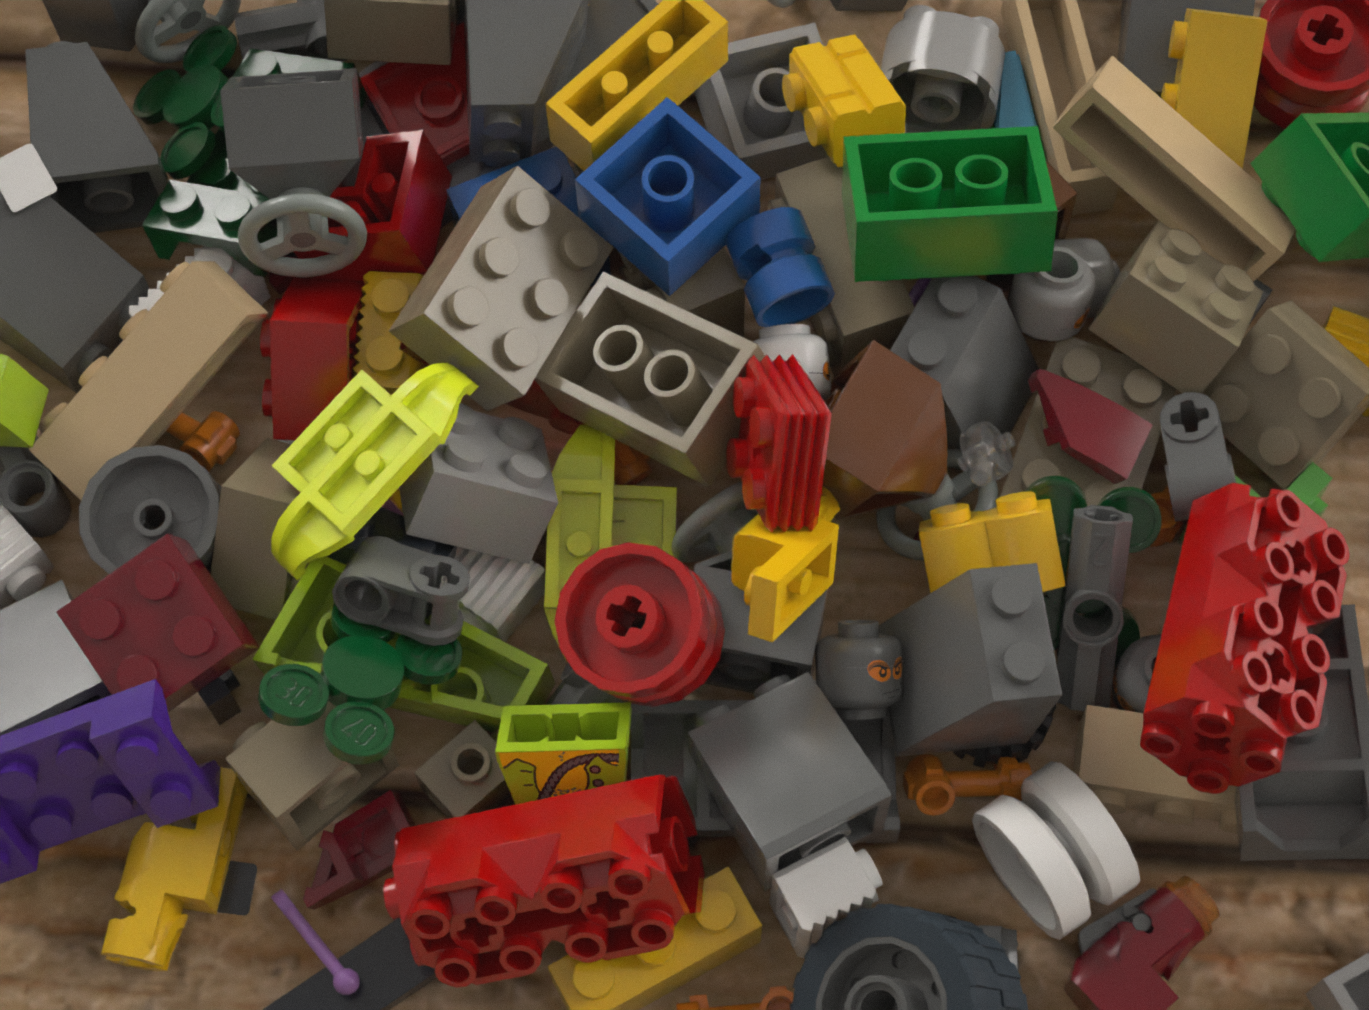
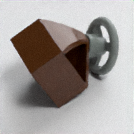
M875 340L867 345L834 376L831 381V394L824 400L832 416L823 486L832 493L839 504L840 511L834 516L835 518L842 520L877 511V526L884 542L901 556L924 561L921 541L905 536L896 524L895 514L897 505L908 507L912 512L920 514L925 521L931 519V510L945 505L956 504L978 487V501L974 511L996 508L998 487L990 467L982 459L970 452L947 449L945 410L940 382ZM947 468H956L963 470V472L951 480L947 474Z

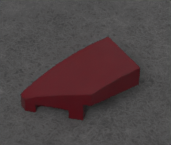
M1043 369L1033 372L1028 383L1031 393L1038 391L1048 424V428L1043 430L1047 446L1060 443L1062 451L1113 484L1127 480L1153 425L1114 401L1069 379Z
M390 790L336 823L333 832L323 830L318 846L323 850L312 888L306 887L303 897L307 908L313 910L320 908L393 871L396 832L401 831V828L416 826L400 793Z

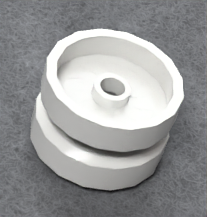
M1051 761L1024 779L1021 786L1022 801L1011 796L1001 795L977 811L973 816L972 822L976 837L988 861L1011 896L1040 929L1050 937L1060 940L1089 919L1091 916L1089 899L1109 906L1134 889L1140 882L1138 864L1127 840L1095 793L1077 774L1065 765Z

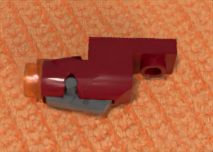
M1183 875L1175 883L1171 881L1164 882L1157 890L1154 888L1147 890L1079 932L1080 956L1073 963L1064 988L1065 992L1079 1010H1169L1179 997L1161 977L1163 976L1166 981H1169L1191 949L1212 934L1213 928L1211 924L1220 917L1217 905L1195 880L1186 875Z

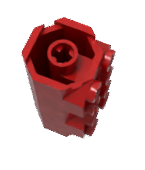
M1230 483L1192 502L1144 708L1140 747L1145 752L1156 757L1179 776L1187 777L1189 785L1200 792L1219 794L1226 791L1229 785L1239 787L1280 773L1287 738L1317 728L1320 725L1327 686L1324 673L1329 669L1330 656L1322 639L1315 634H1308V629L1339 617L1347 577L1343 565L1349 561L1350 551L1341 532L1332 527L1328 528L1326 521L1290 490L1270 489L1269 496L1262 498L1249 496L1251 485Z
M659 774L401 828V831L396 832L394 840L395 858L392 866L394 877L387 878L383 886L385 906L392 919L401 918V925L410 940L411 953L418 966L426 965L434 968L435 975L440 982L455 988L466 987L470 984L480 985L532 974L540 966L542 954L552 941L565 944V950L570 957L585 963L657 951L669 945L674 937V927L682 916L701 913L705 875L701 854L690 856L687 837L698 835L695 817L677 777H665V775Z

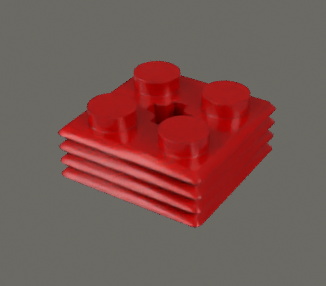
M780 354L774 361L768 355H765L761 361L753 355L747 361L746 377H737L733 386L734 412L737 418H741L739 438H730L727 444L726 463L730 478H740L746 509H756L770 532H773L777 526L786 532L791 525L797 531L804 525L812 531L818 524L832 413L801 363L793 354L787 361Z

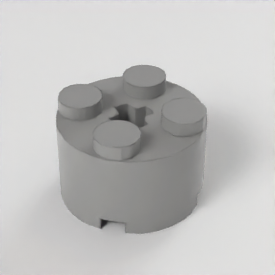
M926 5L911 6L905 11L903 19L895 24L888 33L881 70L906 105V133L990 129L996 117L1005 60V49L999 38L1000 30L996 22L981 16L971 18L958 13L936 11Z

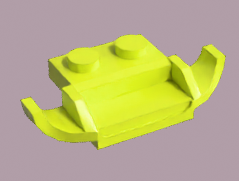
M435 363L417 371L390 395L366 372L361 370L271 465L300 492L278 519L272 534L271 552L276 561L298 581L306 572L305 566L308 562L328 556L355 540L354 535L436 447L439 444L443 445L457 418L462 397L466 394L471 395L479 385L450 363Z
M580 425L559 454L552 471L558 505L547 526L544 613L551 634L558 646L554 620L560 591L579 564L600 549L627 542L657 546L674 557L671 545L676 534L677 487L614 485L615 439L588 425Z

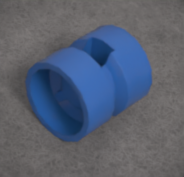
M779 207L761 212L738 224L727 235L725 240L726 247L739 278L747 281L744 292L758 326L766 328L798 323L820 312L832 301L835 292L821 258L812 255L816 246L801 210L794 207Z

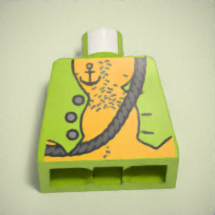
M631 702L503 706L495 754L515 805L625 782L632 714Z

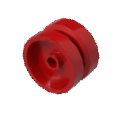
M1267 0L1258 16L1267 20L1253 104L1258 112L1283 129H1286L1301 113H1359L1369 99V0Z
M630 542L600 549L575 568L560 591L554 620L559 648L577 675L624 702L649 707L681 701L703 685L720 659L725 634L720 602L703 578L657 546ZM645 619L643 627L641 629L637 628L639 623Z

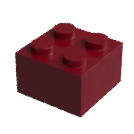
M168 533L56 611L112 695L156 679L163 689L168 712L259 649V645L189 542Z

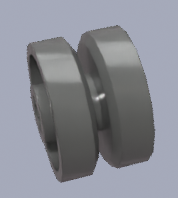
M162 445L134 447L109 459L89 480L79 505L80 536L90 558L108 574L168 533L187 540L211 575L221 486L203 466L185 452Z

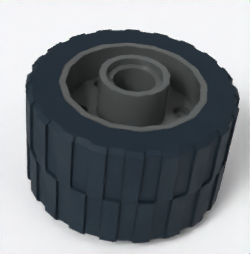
M877 904L874 908L867 909L862 907L849 912L847 917L839 922L834 921L823 931L821 938L816 943H812L804 956L805 961L800 972H797L792 987L794 988L792 1004H790V1010H1028L1026 994H1023L1020 984L1021 976L1015 963L1010 962L1003 946L995 938L988 937L983 933L982 928L971 922L956 919L953 916L908 906Z

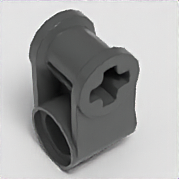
M1185 392L1172 397L1165 403L1160 412V425L1168 464L1165 465L1175 522L1189 519L1193 500L1230 483H1236L1230 453L1227 454L1218 408L1215 402L1207 395L1197 392Z
M373 536L366 538L359 544L335 583L332 591L333 600L346 617L358 623L378 626L411 637L422 644L433 646L445 645L455 641L461 634L464 618L459 610L460 599L468 591L470 575L468 569L461 562L451 557L421 551L400 544L388 537ZM442 576H446L447 583L441 586ZM431 615L430 625H427L425 623V617H429Z

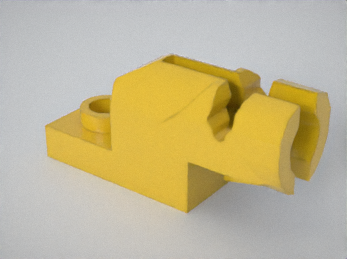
M822 486L818 524L812 531L805 525L797 531L791 525L786 532L779 526L773 532H770L759 514H757L733 536L731 582L734 586L744 591V602L750 606L748 635L773 643L833 584L839 525L831 521L840 511V507L832 493L824 486Z
M220 767L218 807L190 816L191 823L196 824L195 830L171 825L157 828L154 823L144 822L134 836L129 848L119 889L114 897L124 909L134 915L124 919L114 918L109 920L101 955H105L107 960L143 970L168 971L172 953L189 916L188 914H182L183 909L217 915L248 793L232 769Z

